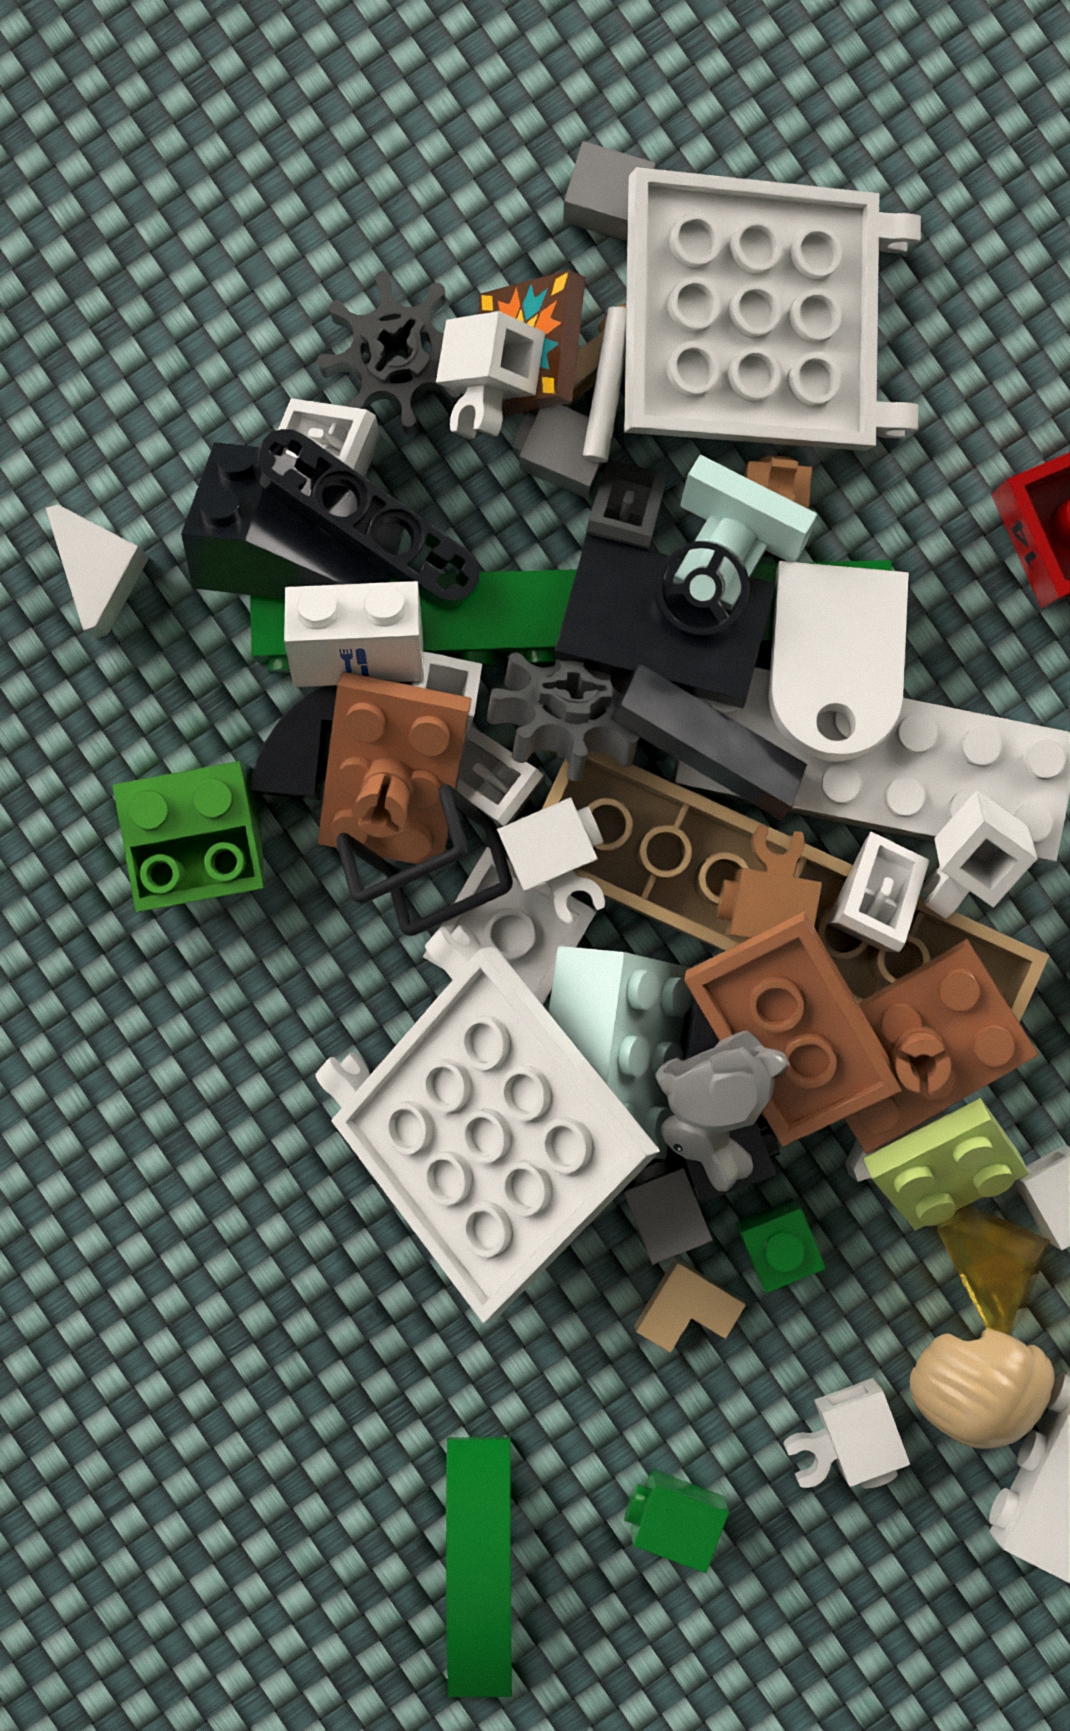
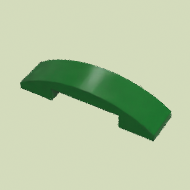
M447 1437L446 1633L448 1697H512L511 1437Z

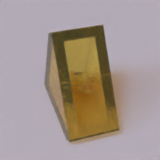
M968 1204L956 1210L949 1220L941 1223L937 1231L986 1328L1011 1336L1024 1316L1050 1239Z

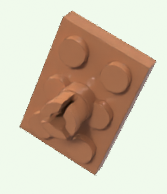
M342 672L337 685L317 844L338 848V835L348 833L380 857L413 864H420L445 852L449 828L439 797V788L444 784L452 786L455 790L457 788L472 698Z
M805 911L686 971L684 981L719 1040L748 1030L763 1047L784 1052L788 1058L790 1066L785 1074L776 1077L773 1096L762 1111L782 1147L902 1091V1083L899 1080L895 1067Z
M968 939L858 1003L895 1067L899 1080L902 1083V1091L855 1112L844 1119L865 1153L868 1154L1039 1055Z

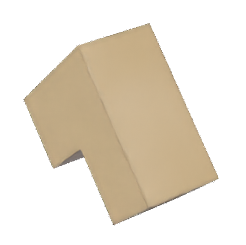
M675 1257L634 1326L638 1334L671 1353L691 1319L726 1339L745 1308L746 1303L742 1297Z

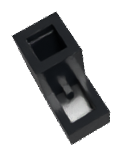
M337 685L323 686L296 703L279 720L264 742L257 758L252 775L251 791L260 795L313 800L321 799L327 727L333 724Z

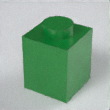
M793 1199L734 1222L757 1281L765 1293L826 1269L804 1213Z
M652 1469L646 1487L640 1484L635 1485L626 1508L624 1521L632 1524L630 1530L634 1547L706 1574L729 1511L723 1495Z

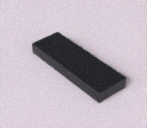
M638 664L627 680L611 719L772 816L782 820L793 807L807 764L642 664Z

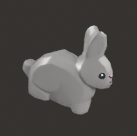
M745 1030L720 1040L714 1048L701 1052L687 1060L672 1059L663 1064L656 1072V1079L662 1091L668 1096L670 1110L674 1113L660 1127L664 1141L674 1152L685 1159L701 1161L709 1180L717 1191L730 1190L736 1180L747 1178L752 1173L753 1162L751 1155L735 1140L729 1138V1133L732 1130L755 1123L773 1096L776 1077L785 1074L790 1066L785 1053L763 1047L754 1035Z

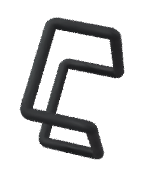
M444 784L439 788V797L454 848L398 873L392 864L348 833H341L337 837V846L352 900L356 903L364 904L390 892L399 927L402 933L407 936L422 933L505 895L512 888L513 880L496 824L490 817L448 784ZM458 808L484 829L500 883L412 923L402 886L456 862L466 854L467 842L458 815ZM353 853L383 873L387 879L362 890Z

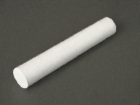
M609 307L607 312L582 455L584 459L593 462H607L626 359V308Z

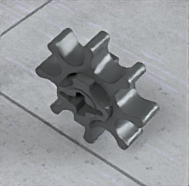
M381 271L376 275L377 289L381 295V302L372 313L356 315L350 312L339 300L330 303L329 311L332 321L349 329L353 334V341L351 346L343 353L338 355H319L317 363L321 375L325 378L340 372H350L362 381V388L359 394L347 404V407L367 410L377 400H391L402 410L401 423L404 433L412 435L418 430L412 405L420 394L427 391L439 392L454 406L463 396L460 392L436 383L444 334L437 331L432 325L431 320L434 313L446 303L445 288L440 283H434L431 285L427 298L421 304L414 307H405L398 304L392 297L390 274L386 271ZM426 341L431 347L430 355L422 349ZM407 343L409 358L406 360L401 356H396L391 362L387 363L385 349L388 347L391 350L397 351L402 345ZM364 352L371 356V360L367 365L363 363Z
M512 653L508 659L504 684L515 691L494 688L491 691L487 721L491 724L514 723L521 726L516 731L512 759L518 763H524L533 752L548 749L556 751L557 757L567 759L569 764L567 777L572 781H579L583 778L588 752L606 753L612 756L622 767H630L633 764L639 740L637 734L611 719L621 696L619 692L622 691L625 677L598 670L585 669L583 662L556 660L555 667L541 668L530 664L521 654Z

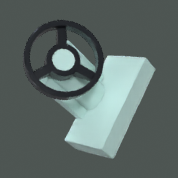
M699 455L688 473L680 507L707 521L696 540L674 550L659 569L656 579V597L663 614L674 626L691 634L708 635L727 628L738 619L745 609L750 591L749 578L764 552L768 551L788 562H796L807 543L817 513ZM689 551L674 576L673 582L675 583L665 584L666 574L671 564L682 553ZM684 594L692 605L700 608L709 607L719 624L701 627L683 621L669 606L666 595ZM740 596V600L735 611L729 617L726 609L731 611L737 599Z

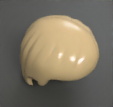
M991 1329L983 1331L982 1337L973 1341H964L949 1333L936 1337L929 1347L921 1353L916 1367L910 1373L909 1383L912 1399L923 1416L943 1433L973 1448H1002L1028 1434L1040 1420L1046 1409L1055 1383L1054 1369L1045 1353L1035 1345L1026 1346L1008 1334Z

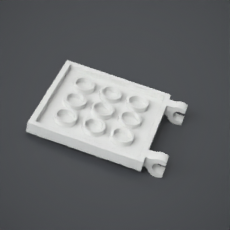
M636 167L629 175L624 433L867 451L876 446V436L882 438L905 437V431H917L918 404L877 401L879 250L887 253H905L907 251V242L919 243L921 241V216L909 213L879 212V193Z
M463 924L459 925L451 935L445 927L439 928L426 943L425 948L428 954L447 972L452 981L370 1075L364 1061L353 1052L349 1053L341 1064L335 1057H330L315 1075L322 1088L341 1107L340 1111L331 1120L484 1324L498 1318L645 1168L660 1150L496 947L481 948L476 936Z

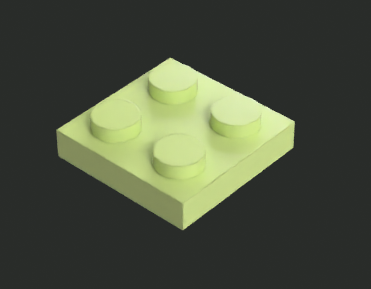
M981 1098L863 1158L872 1180L915 1231L924 1226H934L949 1220L956 1210L982 1197H993L1002 1194L1013 1185L1014 1181L1029 1174L1020 1153Z

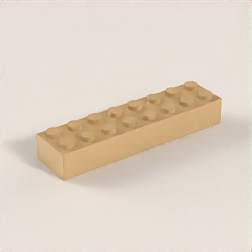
M588 752L583 778L579 781H572L567 777L569 764L565 758L542 809L571 797L577 811L587 806L589 807L604 843L593 847L598 859L574 870L573 872L577 876L594 881L601 888L605 898L724 952L750 939L725 934L727 920L717 919V908L723 880L734 881L737 869L747 868L764 872V867L754 856L751 846L754 831L759 825L764 824L633 764L630 767H622L612 756L603 752ZM769 827L766 845L772 853L782 855L789 848L790 836ZM804 843V850L795 866L794 877L822 882L814 928L857 1003L968 939L1020 1023L1050 955L956 912H953L948 918L944 919L924 905L926 898L921 896L918 898L908 936L901 951L884 952L825 923L853 865Z

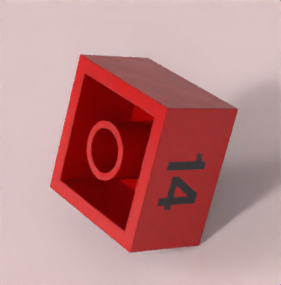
M1070 452L1006 479L991 494L1041 609L1070 597Z

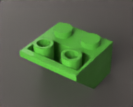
M241 761L112 785L135 912L265 888L262 832L255 793L250 790L252 781L250 766Z

